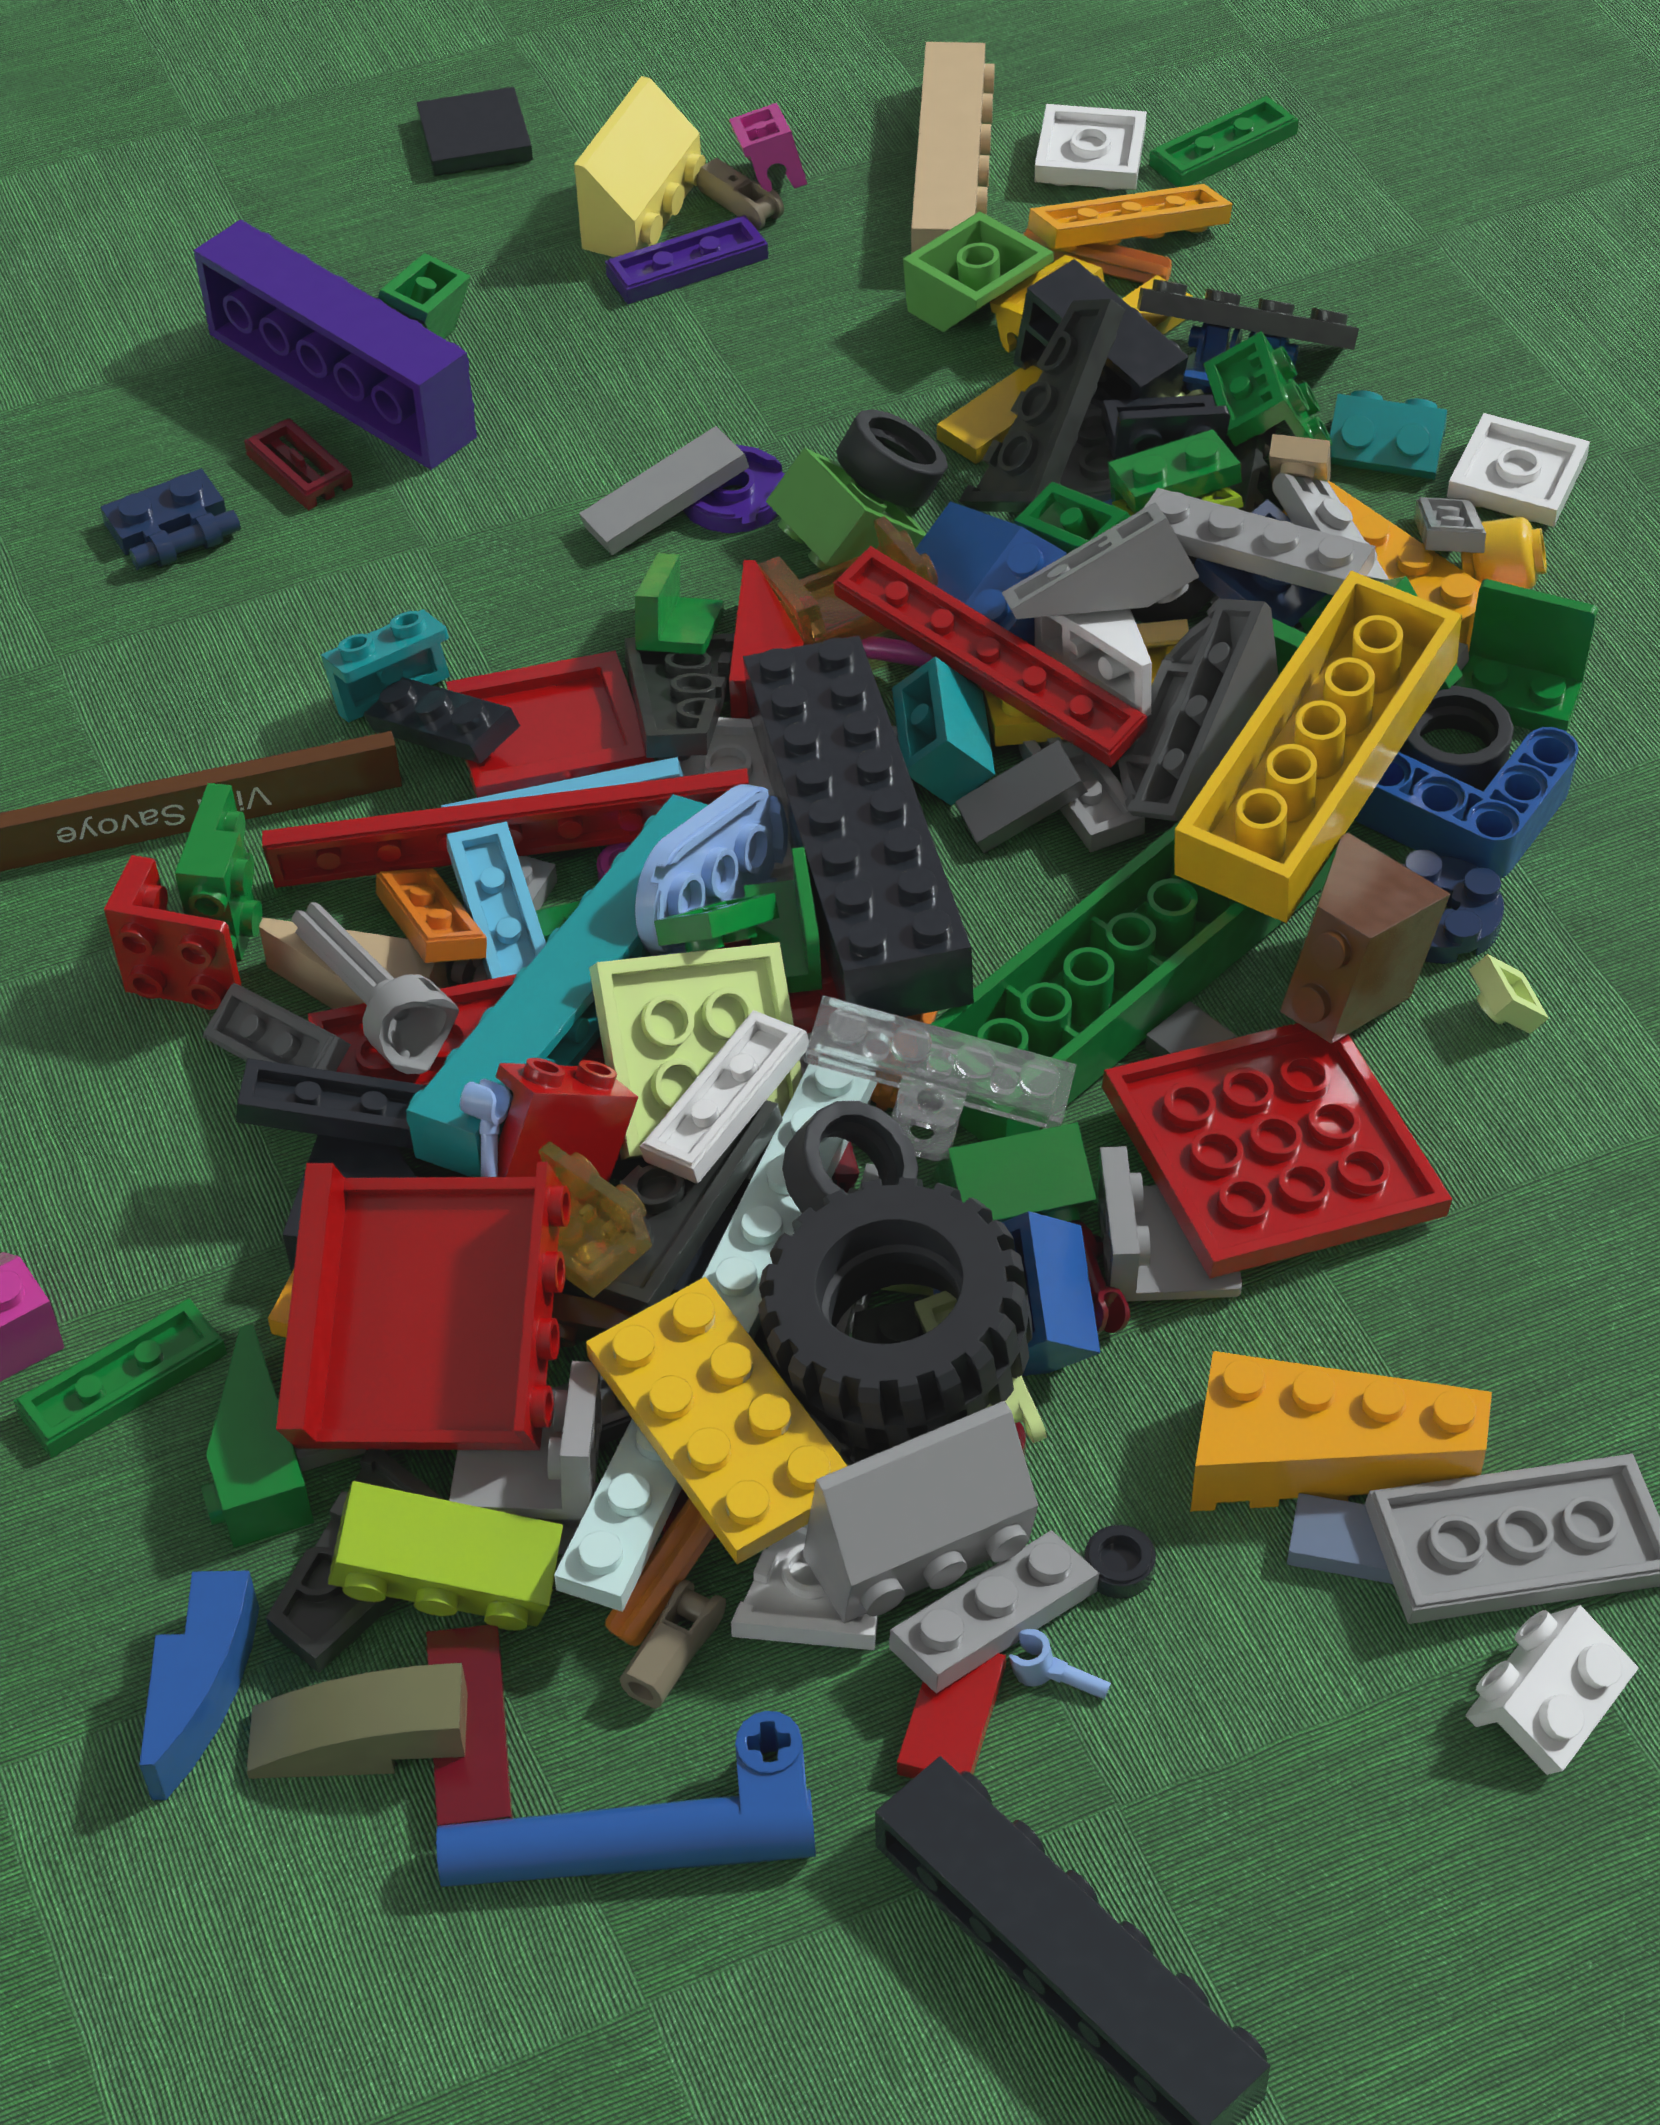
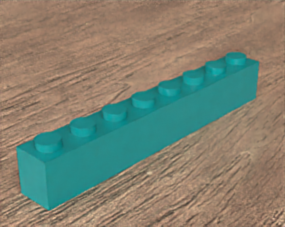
M673 794L656 815L650 816L645 822L642 832L625 852H620L615 857L609 871L593 889L588 890L583 895L579 906L565 923L550 934L546 945L533 961L517 973L513 984L494 1007L488 1008L483 1013L478 1026L462 1045L449 1053L444 1066L429 1084L413 1096L406 1110L407 1124L410 1127L415 1158L469 1177H481V1134H479L481 1119L464 1113L460 1108V1098L465 1085L468 1082L479 1084L480 1080L485 1078L506 1087L513 1096L512 1090L495 1077L500 1063L526 1064L529 1058H541L563 1066H577L600 1038L589 967L597 962L653 956L643 946L636 925V894L642 869L652 849L663 837L708 806V804ZM506 1119L499 1124L498 1142Z

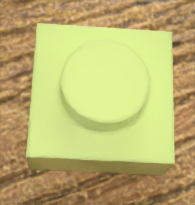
M1488 954L1469 969L1481 991L1477 996L1478 1003L1483 1011L1496 1023L1503 1024L1508 1022L1531 1034L1549 1019L1523 972Z

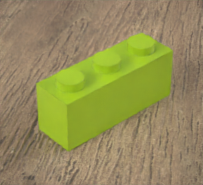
M352 1481L343 1506L328 1584L343 1587V1592L347 1596L361 1601L379 1602L385 1600L386 1596L413 1601L414 1607L417 1610L431 1615L452 1616L457 1611L485 1616L484 1620L487 1624L498 1626L500 1629L523 1630L527 1625L537 1627L549 1607L563 1524Z

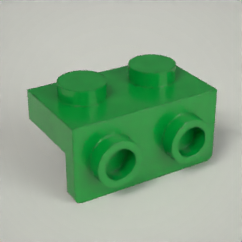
M1213 429L1108 462L1112 502L1124 499L1134 514L1145 507L1157 488L1179 492L1190 497H1197L1242 482L1241 463Z

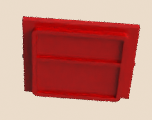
M616 650L446 681L447 690L510 707L521 725L481 764L465 759L477 798L654 762V758H646L635 703Z

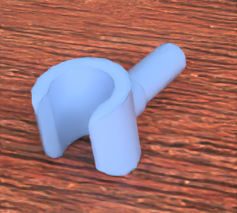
M485 1078L481 1079L479 1084L468 1082L465 1085L460 1098V1108L464 1113L481 1119L479 1134H481V1177H498L499 1124L507 1118L513 1096L506 1087Z
M1037 1629L1020 1631L1018 1635L1021 1647L1032 1655H1038V1657L1031 1660H1023L1018 1656L1009 1655L1013 1673L1019 1682L1025 1686L1035 1687L1043 1685L1052 1679L1105 1699L1111 1685L1110 1682L1072 1667L1067 1662L1053 1657L1049 1639L1043 1632Z

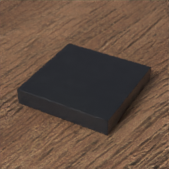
M514 87L416 102L418 118L434 176L533 160L532 145Z

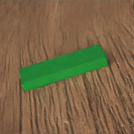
M1266 95L1150 150L1149 166L1177 188L1190 186L1298 133L1299 119Z
M187 1298L13 1400L20 1418L52 1459L227 1355L225 1344L190 1298Z

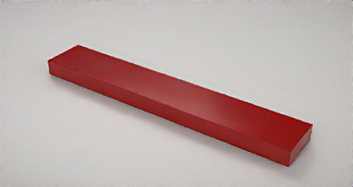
M872 546L833 583L836 597L932 657L936 656L956 672L1110 768L1148 728L1147 715Z

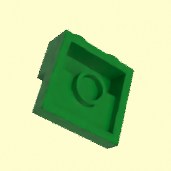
M207 783L177 865L175 877L184 914L226 922L229 926L235 958L238 961H242L249 938L258 936L260 932L259 925L262 920L261 902L254 900L252 893L254 858L251 853H246L243 842L245 815L242 811H237L232 785Z

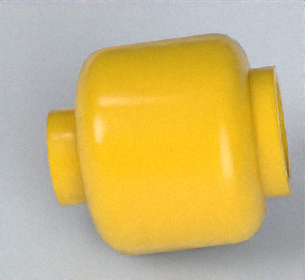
M1524 517L1481 522L1486 532L1484 553L1461 552L1463 571L1476 578L1480 583L1484 579L1532 589L1537 582L1538 575L1546 574L1547 572L1542 529H1532L1530 522Z

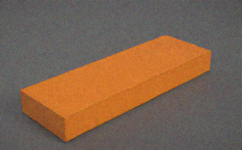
M434 868L380 871V873H376V895L425 963L486 958L487 937Z

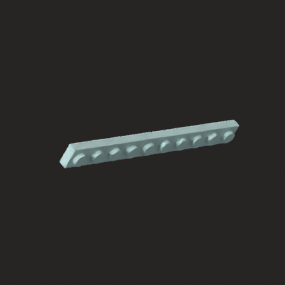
M816 1049L782 1117L783 1121L774 1133L702 1277L707 1278L753 1340L761 1326L758 1305L762 1301L759 1290L762 1270L768 1264H772L769 1253L778 1238L784 1233L792 1236L794 1234L792 1222L802 1214L787 1192L782 1171L785 1148L795 1133L816 1111L835 1101H860L867 1104L877 1085V1066ZM826 1137L820 1142L819 1146L823 1168L830 1178H832L849 1141L838 1137ZM633 1419L554 1574L557 1591L622 1612L682 1490L680 1484Z

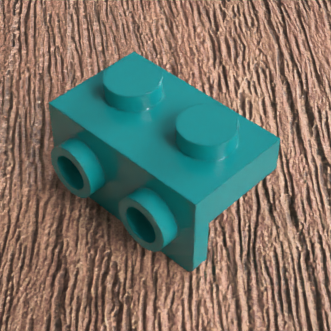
M1357 390L1351 392V395L1338 394L1330 431V438L1333 444L1330 446V464L1435 480L1442 440L1446 430L1447 410L1438 408L1437 404L1432 401L1419 398L1407 399L1405 403L1385 401L1381 395L1371 391Z
M424 609L408 611L395 616L390 621V624L373 632L349 636L343 639L337 648L321 654L338 714L348 723L364 716L363 713L379 699L381 692L388 685L399 681L402 677L429 685L450 677L441 647V642L449 639L446 626Z

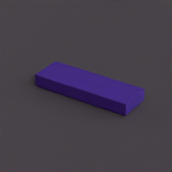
M745 215L605 261L606 276L628 305L768 259V243Z

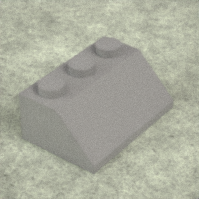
M1006 1402L997 1403L816 1479L803 1557L843 1623L864 1614L872 1617L882 1615L896 1607L905 1596L928 1586L932 1589L944 1588L958 1580L967 1569L990 1559L993 1562L1008 1560L1018 1554L1029 1543L1038 1503L1013 1414Z

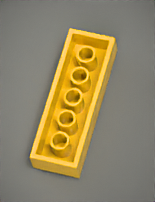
M1350 571L1175 828L1174 875L1287 923L1339 844L1341 836L1347 832L1457 663L1462 614Z

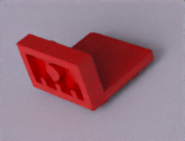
M131 855L104 908L125 992L135 993L149 999L162 998L194 1004L208 1010L217 1009L233 983L242 986L228 924L220 920L167 911L168 892L166 887L161 886L155 859Z

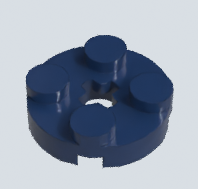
M1416 850L1406 857L1403 866L1450 893L1447 906L1452 909L1444 911L1425 962L1438 964L1457 962L1458 955L1461 953H1469L1477 949V956L1487 951L1499 935L1504 913V900L1500 892V877L1489 868L1478 867L1470 862L1454 857L1439 856L1430 850Z

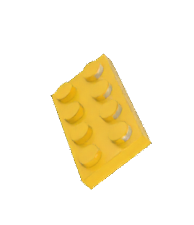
M706 1277L586 1341L587 1356L737 1565L807 1525L816 1479L847 1467V1464Z

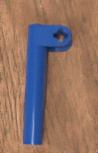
M763 1711L753 1714L742 1723L737 1732L735 1743L739 1795L438 1826L436 1850L441 1887L816 1857L810 1789H806L803 1742L799 1727L790 1717L775 1711ZM777 1752L778 1760L763 1762V1753Z

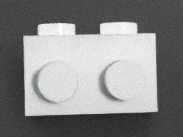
M1581 1605L1552 1614L1547 1610H1543L1528 1619L1515 1635V1641L1519 1645L1508 1660L1495 1665L1479 1681L1476 1691L1480 1696L1466 1714V1717L1475 1727L1498 1722L1546 1775L1561 1772L1566 1768L1639 1668Z

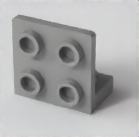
M1127 1146L1100 1147L1096 1202L1101 1242H1103V1261L1107 1287L1120 1289L1126 1301L1239 1296L1242 1289L1240 1271L1209 1279L1158 1186H1143L1141 1173H1130Z
M572 1361L568 1390L556 1389L553 1421L550 1428H542L540 1451L457 1450L449 1501L534 1519L582 1520L594 1496L602 1430L600 1373L593 1363Z

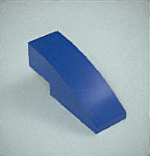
M250 1571L192 1572L185 1634L155 1635L139 1764L151 1800H167L194 1768L219 1730L239 1689L252 1650L259 1613V1604Z

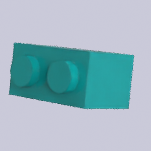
M936 656L892 688L899 747L910 778L951 806L955 801L979 788L995 775L984 696L980 688Z

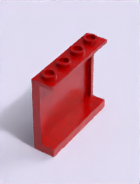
M537 1162L536 1177L345 1178L333 1163H306L276 1430L297 1449L540 1451L542 1428L551 1427L554 1415L553 1391L550 1385H546L548 1360H556L560 1345L559 1324L556 1318H552L554 1293H561L565 1284V1260L563 1253L558 1251L560 1227L568 1226L571 1215L569 1188L561 1183L548 1162Z

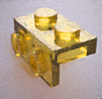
M548 1142L539 1150L542 1162H548L561 1183L568 1186L571 1197L570 1221L567 1227H560L558 1251L563 1253L565 1260V1278L594 1298L652 1247L643 1219L647 1214L646 1208L630 1188L623 1184L614 1187L601 1178L595 1167L583 1155L575 1152L570 1156L553 1143Z

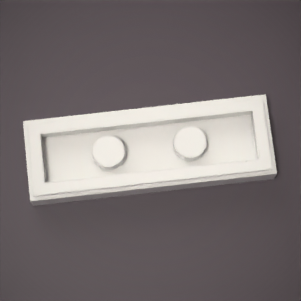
M753 1010L641 1144L640 1149L644 1161L698 1184L808 1050L810 1043L807 1032Z

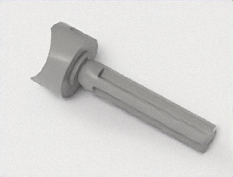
M310 902L306 912L296 910L291 920L298 927L295 933L367 1005L363 1016V1032L370 1044L395 1069L405 1074H422L427 1072L459 1013L457 1005L430 979L422 975H403L394 979L320 904Z

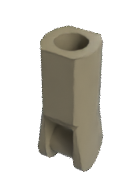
M717 157L700 168L697 176L698 190L734 213L737 217L746 215L757 231L765 226L767 218L777 219L784 214L783 201L773 189L770 192L764 190L759 183L750 180Z
M685 1579L674 1589L655 1626L620 1677L622 1688L630 1697L654 1709L662 1706L695 1654L717 1629L726 1608V1599L724 1597L714 1595L709 1599L695 1592L694 1583ZM681 1618L694 1623L689 1631L677 1625Z

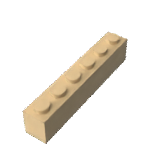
M926 42L911 227V253L979 211L987 215L995 64L985 63V43Z

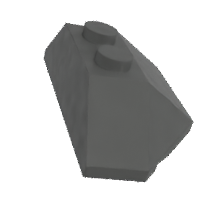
M1217 599L1207 610L1208 617L1191 628L1163 659L1151 686V715L1147 716L1148 728L1121 756L1118 762L1122 787L1127 797L1125 800L1126 808L1133 816L1180 821L1279 677L1271 607L1266 602Z

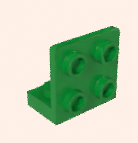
M1262 331L1203 363L1216 405L1228 408L1230 421L1227 436L1235 447L1254 436L1264 433L1283 420L1287 422L1296 437L1330 441V446L1333 445L1321 419L1318 416H1313L1320 411V406L1307 382L1297 385L1293 377L1297 376V372L1288 353L1283 346L1274 350Z
M1484 579L1478 592L1469 647V661L1462 669L1461 673L1463 676L1458 680L1456 686L1476 689L1495 698L1508 711L1512 724L1531 730L1542 727H1554L1567 732L1583 689L1598 608L1592 604Z

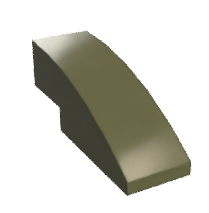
M462 1663L411 1666L367 1672L318 1683L252 1706L247 1761L248 1778L395 1774L396 1759L465 1757L468 1691Z

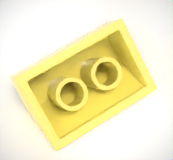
M643 76L639 78L574 164L581 245L584 250L617 257L656 244L664 226L672 215H677L680 212L685 197L694 185L697 186L699 170L706 164L705 157L701 155L700 133L651 78Z

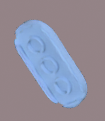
M740 784L731 788L663 837L652 849L640 875L635 904L638 934L643 946L651 955L686 953L684 943L658 945L654 925L655 920L722 900L744 897V885L777 881L778 878L770 876L774 864H783L784 857H786L788 825L783 805L777 796L768 794L769 792L767 791L769 789L748 784Z

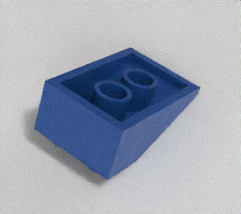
M950 501L903 566L1035 647V618L1016 619L1002 592L1067 553L1019 525Z

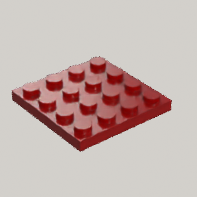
M1295 1023L1104 1070L1101 1086L1209 1279L1439 1219L1448 1215L1452 1202L1451 1196L1349 1034L1333 1043H1329L1301 1024Z

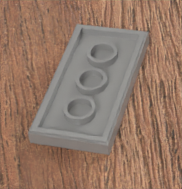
M1633 1454L1369 1491L1365 1502L1366 1510L1408 1624L1660 1586V1517Z

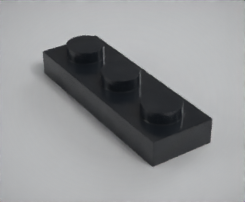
M404 677L388 685L381 692L379 699L363 713L374 732L392 731L394 738L480 764L521 726L510 707Z

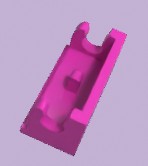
M777 103L729 119L745 158L747 157L752 162L757 180L764 190L768 192L772 190V183L767 176V171L775 163L783 164L786 167L785 174L794 189L807 184L792 132Z

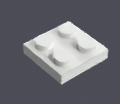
M1046 104L1035 162L1034 182L1052 183L1057 186L1102 187L1107 190H1136L1147 111Z
M1483 413L1449 480L1447 498L1470 500L1476 507H1483L1516 517H1524L1528 521L1554 527L1587 459L1590 441Z

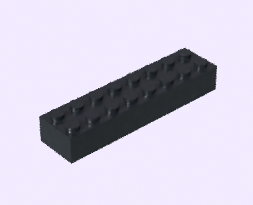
M860 636L831 638L820 643L786 649L775 648L764 653L743 656L748 713L774 795L778 797L786 813L791 848L804 847L819 938L848 1028L974 1004L971 944Z

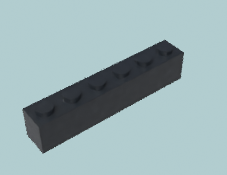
M939 1756L875 1811L876 1847L1163 2125H1238L1265 2099L1271 2065L1267 2062V2056L1259 2042L1242 2027L1234 2026L1230 2028L1210 2009L1208 1998L1203 1990L1190 1977L1183 1973L1174 1975L1154 1956L1151 1944L1136 1926L1128 1921L1118 1923L1099 1905L1098 1897L1091 1885L1073 1870L1064 1872L1045 1854L1042 1842L1028 1825L1020 1820L1009 1821L993 1806L987 1789L973 1774L968 1771H962L959 1774L947 1761Z

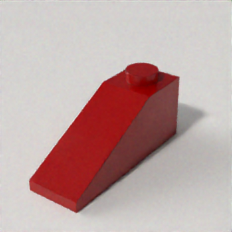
M744 560L729 676L731 718L750 719L743 656L764 653L775 648L786 649L803 646L804 642L755 560Z

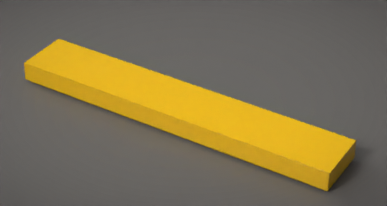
M1156 275L1122 298V300L1130 307L1136 309L1140 288L1152 289L1154 279L1167 280ZM1139 311L1143 318L1163 335L1186 320ZM1033 365L1025 370L1019 368L937 424V439L977 464L983 459L993 440L1003 442L1017 417L1015 413L1010 411L1020 392H1025L1029 386L1037 382L1043 371Z

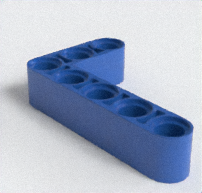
M1542 727L1533 730L1526 736L1484 791L1398 752L1354 821L1414 850H1430L1439 856L1454 857L1470 862L1478 867L1489 868L1502 879L1512 871L1567 798L1578 756V743L1572 735L1558 728Z

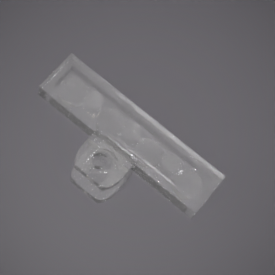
M824 995L804 1060L805 1063L899 1088L891 1118L900 1124L913 1144L915 1156L932 1161L942 1160L948 1148L952 1147L963 1106L1043 1128L1061 1126L1077 1064ZM916 1125L934 1131V1136L926 1140L918 1139L912 1135L910 1127Z

